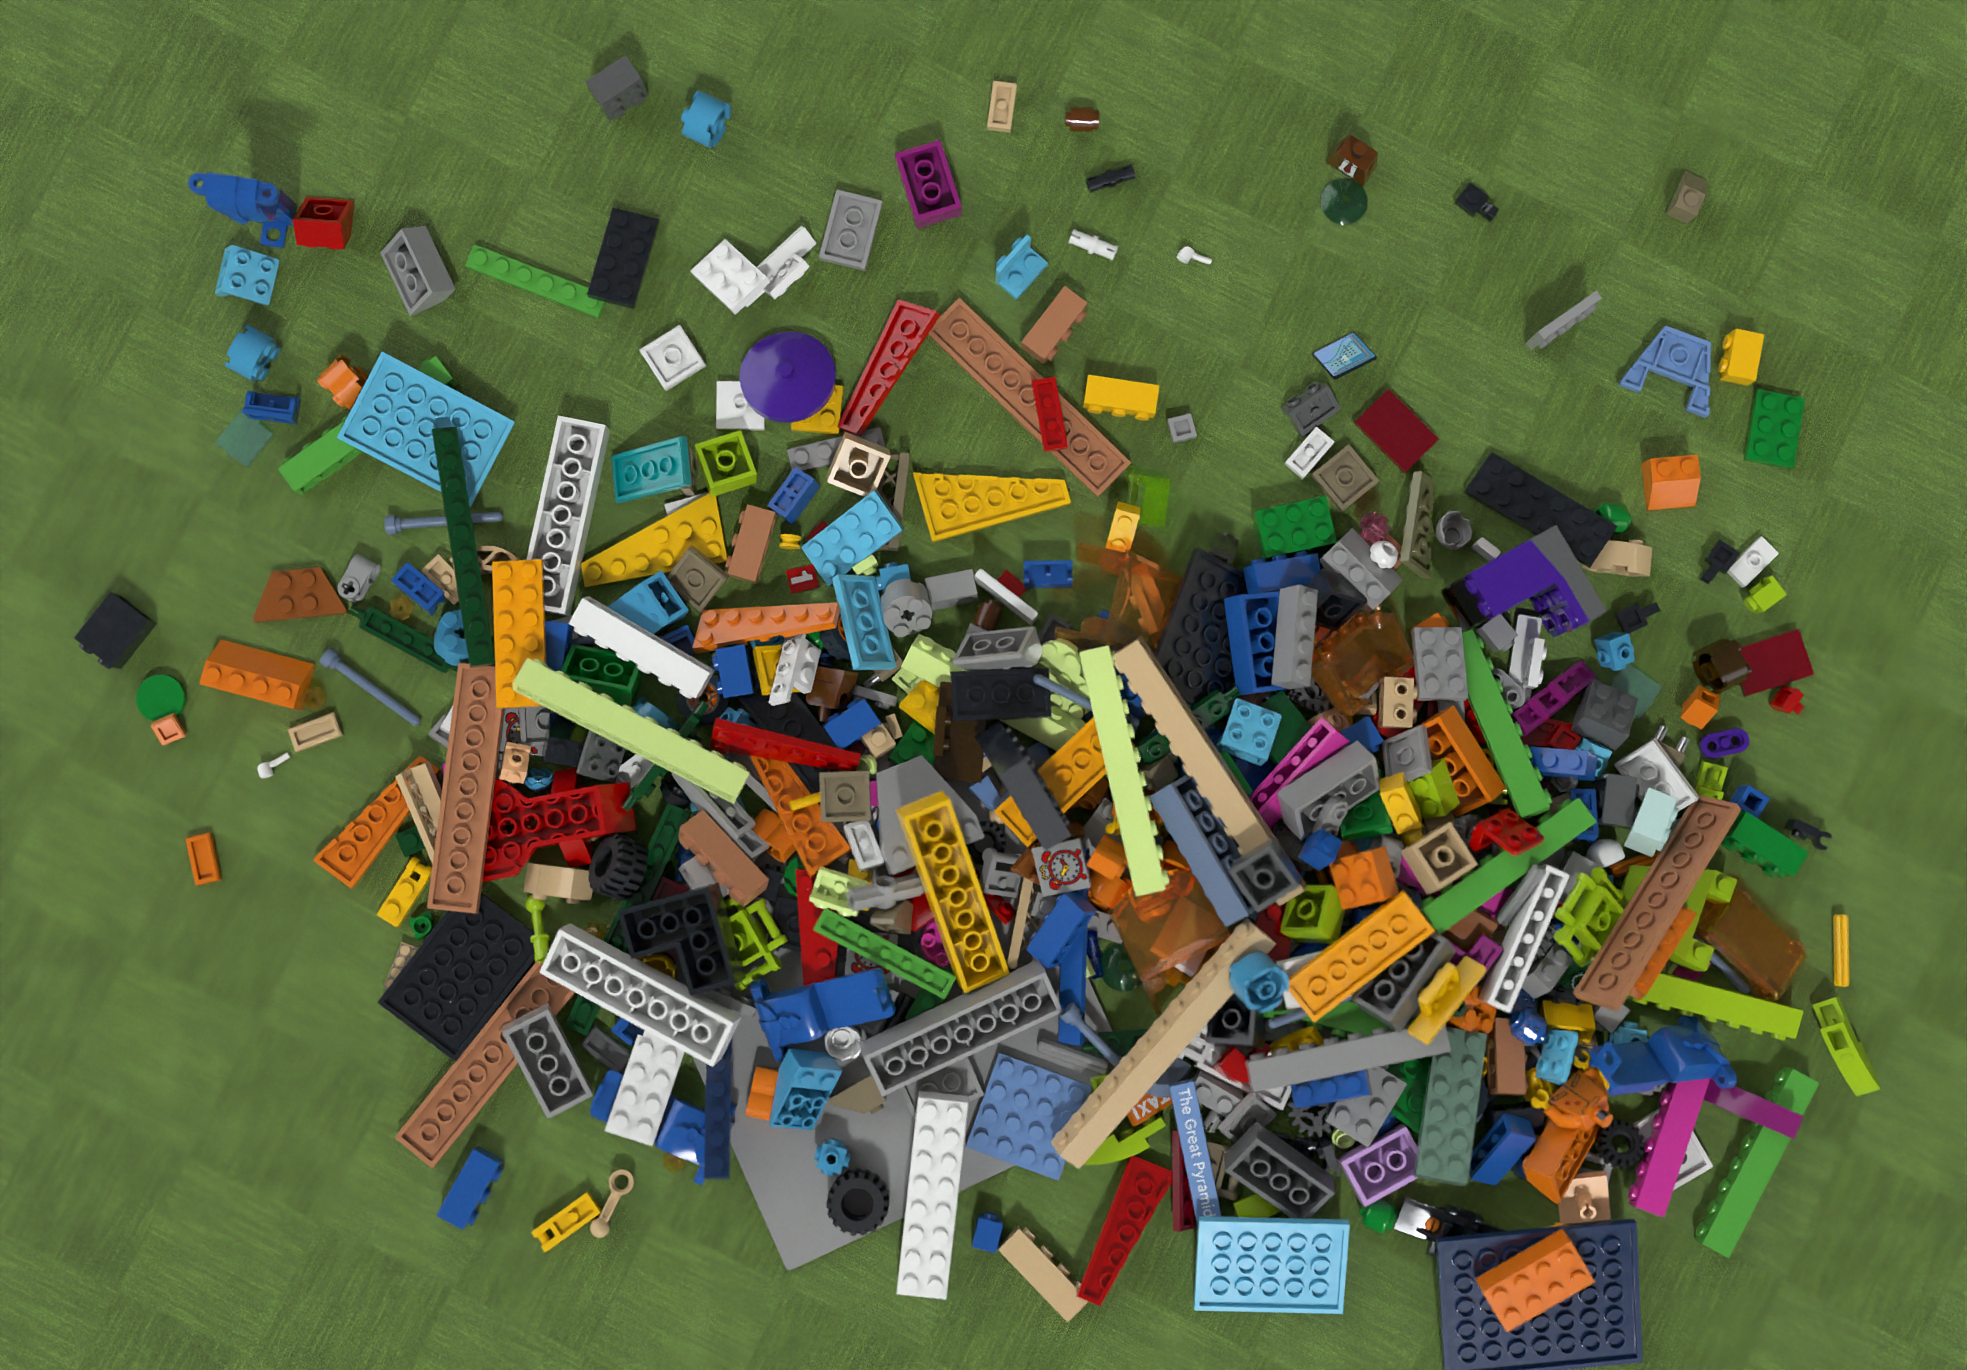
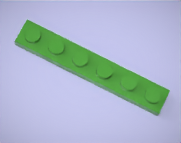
M475 244L465 264L467 269L600 319L606 304L604 301L588 298L589 288Z
M823 909L813 928L814 931L943 999L946 998L956 979L955 976L829 909Z

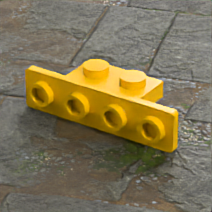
M1465 956L1457 967L1447 962L1443 968H1440L1435 973L1431 984L1420 992L1418 1003L1421 1013L1408 1028V1033L1424 1044L1429 1045L1485 974L1486 967L1468 956Z

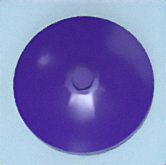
M780 332L760 340L746 354L740 368V386L746 402L757 414L775 422H798L815 415L828 403L836 385L835 365L827 348L817 339L799 332Z

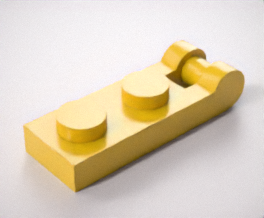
M413 857L376 915L396 928L400 927L431 879L432 867L422 865L421 860ZM415 872L421 875L418 881L412 877Z
M588 1191L531 1233L534 1238L537 1237L540 1240L543 1251L547 1252L599 1215L602 1210ZM549 1228L555 1234L553 1238H550L546 1233V1230Z

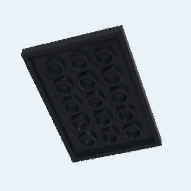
M1200 548L1193 549L1154 653L1186 704L1190 706L1216 689L1224 694L1235 686L1224 599L1248 594L1243 572ZM1235 698L1229 702L1230 710L1233 706ZM1230 712L1218 721L1227 722Z
M481 892L479 912L447 911L377 1003L456 1062L535 961L534 946L530 942L534 931Z

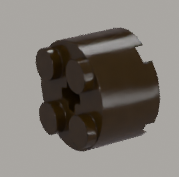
M1722 638L1693 653V656H1696V661L1692 663L1697 678L1704 687L1709 685L1713 689L1711 692L1717 695L1746 681L1747 676L1752 673L1751 667L1745 662L1741 654V647L1736 640L1729 641Z

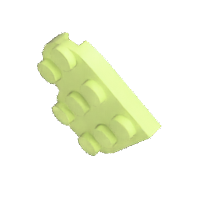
M1062 638L1045 642L1041 646L1043 652L1037 665H1033L1032 668H1049L1050 680L1089 699L1080 656L1077 652L1078 647ZM1050 691L1051 705L1059 707L1073 718L1080 719L1090 711Z

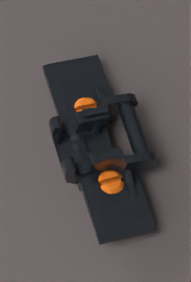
M1406 1196L1393 1226L1396 1230L1428 1240L1426 1255L1429 1256L1436 1255L1435 1238L1506 1231L1483 1223L1484 1219L1481 1214L1451 1204H1447L1445 1208L1441 1206L1438 1208Z

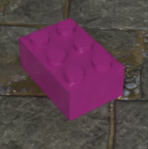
M940 140L894 154L897 170L916 229L962 216V206Z

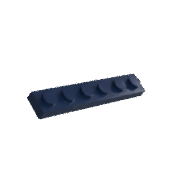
M732 1038L722 1059L713 1067L706 1063L704 1180L730 1179Z

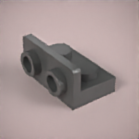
M1315 382L1307 386L1305 392L1299 396H1294L1287 400L1286 405L1281 410L1289 416L1298 434L1304 436L1340 411L1341 408L1329 386Z

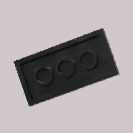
M612 208L588 289V298L635 309L660 224L659 219Z
M1049 668L951 671L952 722L1051 718L1050 690L1033 681V677L1036 674L1049 679Z

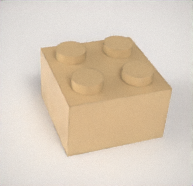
M844 432L827 473V482L866 497L872 491L877 490L891 457L890 449Z
M1451 822L1436 828L1400 851L1426 894L1441 889L1477 865Z

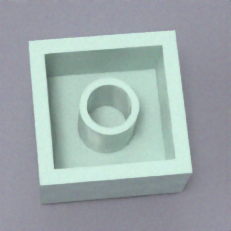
M1648 788L1640 803L1637 817L1632 824L1624 846L1650 857H1653L1656 850L1661 851L1671 830L1669 829L1672 822H1674L1679 808L1675 807L1677 798Z

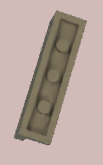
M900 452V455L890 454L891 457L889 459L899 461L898 471L890 476L885 470L884 473L888 479L884 481L883 473L877 491L902 525L910 453ZM891 481L896 487L895 495L887 499L882 493V489ZM901 533L890 540L889 545H884L879 550L899 552Z

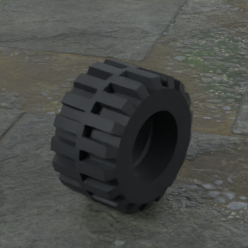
M617 833L606 836L599 844L591 860L588 879L592 891L620 901L632 897L643 881L647 869L648 852L645 845Z
M856 1168L855 1171L848 1170L845 1174L836 1178V1181L829 1190L826 1208H828L827 1214L829 1219L832 1218L833 1220L832 1224L835 1227H840L841 1232H850L851 1236H856V1234L863 1236L869 1231L872 1233L884 1222L889 1209L890 1195L886 1189L887 1185L884 1181L880 1180L879 1175H874L867 1169L862 1171L861 1168ZM854 1188L864 1189L872 1196L873 1206L867 1214L854 1215L847 1211L843 1201L845 1194L849 1190Z

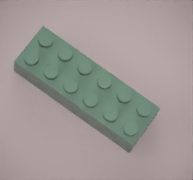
M1446 1027L1451 1051L1431 1055L1429 1058L1413 1177L1465 1186L1468 1184L1487 1034L1471 1033L1466 1030Z

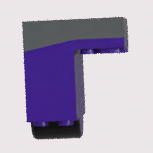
M1557 525L1441 589V595L1464 632L1498 616L1529 597L1532 598L1531 604L1535 611L1541 613L1542 623L1553 638L1572 631L1607 612Z

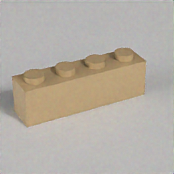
M1018 1225L998 1245V1250L1047 1302L1069 1322L1088 1303V1301L1076 1296L1081 1282L1077 1281L1074 1283L1069 1277L1070 1271L1062 1263L1057 1265L1051 1259L1054 1256L1045 1245L1040 1247L1034 1241L1036 1236L1028 1227L1023 1229Z

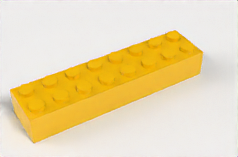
M939 791L896 809L959 987L964 993H968L1009 975L1010 973L950 798L943 791Z

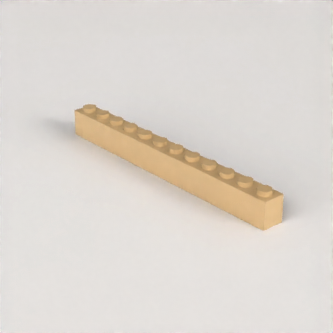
M1139 637L1119 650L1113 656L1116 668L1120 673H1125L1129 679L1127 682L1128 686L1134 694L1138 693L1143 700L1141 702L1143 709L1148 715H1153L1157 721L1155 723L1157 730L1161 735L1167 736L1170 741L1169 747L1175 756H1180L1184 762L1183 768L1189 777H1194L1198 783L1196 787L1203 798H1208L1212 804L1210 806L1211 811L1216 818L1222 819L1226 825L1224 830L1229 838H1234L1238 843L1240 855L1243 856L1270 838H1275L1143 637ZM1303 878L1298 888L1276 901L1279 906L1305 891L1306 883Z
M1247 918L1236 927L1232 935L1219 947L1211 959L1203 965L1198 974L1188 982L1184 990L1170 1003L1163 1014L1154 1021L1150 1029L1137 1041L1129 1053L1121 1059L1116 1068L1105 1077L1102 1084L1088 1097L1081 1108L1072 1115L1061 1131L1055 1135L1050 1143L1059 1156L1078 1169L1082 1167L1234 993L1230 987V967L1257 951H1262L1267 955L1276 945L1264 931Z

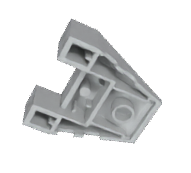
M922 755L876 773L880 852L889 875L915 866L896 809L939 791H943L950 798L965 844L967 845L984 838L976 814Z

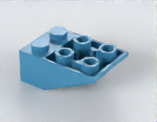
M662 570L641 582L608 606V608L654 635L661 633L685 618L689 611Z
M788 1049L779 1068L769 1121L771 1127L813 1130L842 1073L834 1057L830 1056L828 1052Z

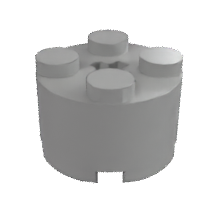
M900 579L890 583L885 588V592L881 596L883 619L887 628L894 632L895 636L905 637L906 635L916 634L931 625L932 610L927 589L923 584L911 582V579Z

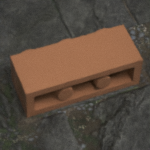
M1064 286L1022 340L1021 348L1043 365L1047 359L1052 361L1059 351L1057 346L1061 341L1066 342L1074 332L1071 328L1076 322L1080 324L1088 314L1086 311L1088 303Z
M748 504L746 510L742 509L738 522L741 524L739 533L734 534L732 546L735 547L732 556H728L725 569L728 570L727 574L730 577L758 584L777 519L776 512Z
M1494 1018L1492 1030L1490 1033H1487L1488 1095L1519 1097L1525 1095L1528 1088V1079L1525 1076L1527 1054L1524 1052V1043L1512 1036L1509 1026L1510 1019Z

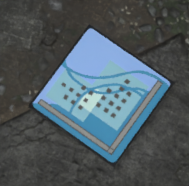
M1355 332L1312 353L1313 357L1334 380L1377 359V356Z

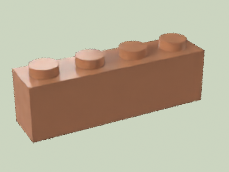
M704 810L680 827L678 837L682 846L685 849H690L695 854L698 863L703 867L706 866L712 872L714 880L719 882L720 885L723 884L729 890L728 893L735 902H740L745 907L766 890L769 879Z

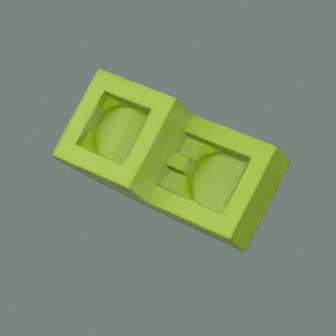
M1702 761L1695 792L1701 796L1722 800L1724 795L1722 787L1728 768Z
M1257 1193L1233 1202L1238 1217L1268 1218L1281 1212L1280 1209Z

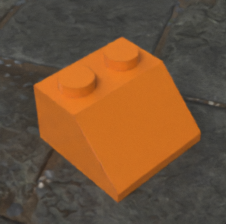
M1698 455L1651 458L1641 464L1646 511L1696 506L1701 480Z

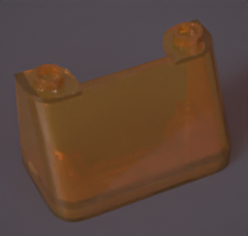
M1734 889L1730 903L1714 905L1697 924L1695 933L1701 939L1704 937L1706 941L1711 943L1710 946L1718 949L1751 980L1749 983L1752 986H1757L1754 991L1764 999L1777 1001L1784 994L1807 957L1805 953L1806 947L1798 940L1794 939L1793 941L1750 901L1752 897L1746 891Z

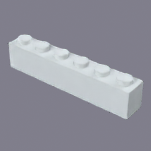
M590 596L582 598L569 622L570 625L575 627L574 631L585 637L587 635L596 639L595 643L600 647L613 649L617 652L616 656L622 660H631L638 664L637 668L647 674L652 672L659 676L658 680L667 686H676L680 689L679 692L687 698L692 699V697L697 698L701 696L715 671Z
M1538 864L1545 869L1546 874L1512 919L1501 944L1504 950L1493 963L1478 997V1000L1508 1013L1512 1010L1570 876L1546 864Z

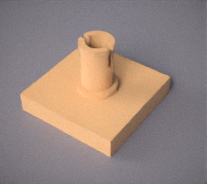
M1605 1171L1578 1173L1575 1175L1562 1201L1558 1205L1560 1223L1572 1224L1611 1220Z

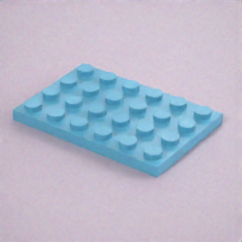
M381 352L337 438L441 492L431 431L435 428L457 426L469 506L471 507L515 421L400 360Z
M1199 1216L1194 1310L1343 1314L1349 1221L1338 1219Z

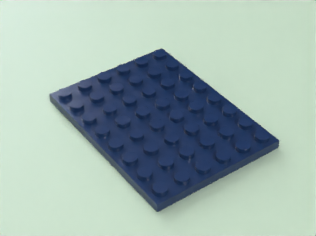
M1634 1219L1435 1238L1443 1370H1571L1643 1362L1637 1222ZM1562 1229L1572 1242L1595 1282L1506 1332L1475 1278Z

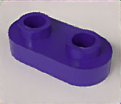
M1739 728L1729 729L1703 736L1699 741V750L1707 758H1716L1746 750L1750 740L1744 730ZM1732 737L1737 739L1736 745L1731 743ZM1709 742L1713 743V750L1708 749L1707 745Z

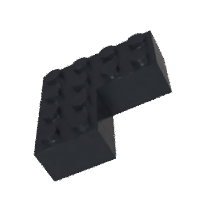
M998 721L974 736L1044 850L1047 851L1070 837L1071 834L1066 828L1070 825L1069 821L1059 808L1057 801L1050 793L1043 778L1036 770L1034 763L1010 727L1004 728L1001 722Z
M719 882L629 906L618 911L631 959L676 947L690 995L736 984L746 978Z

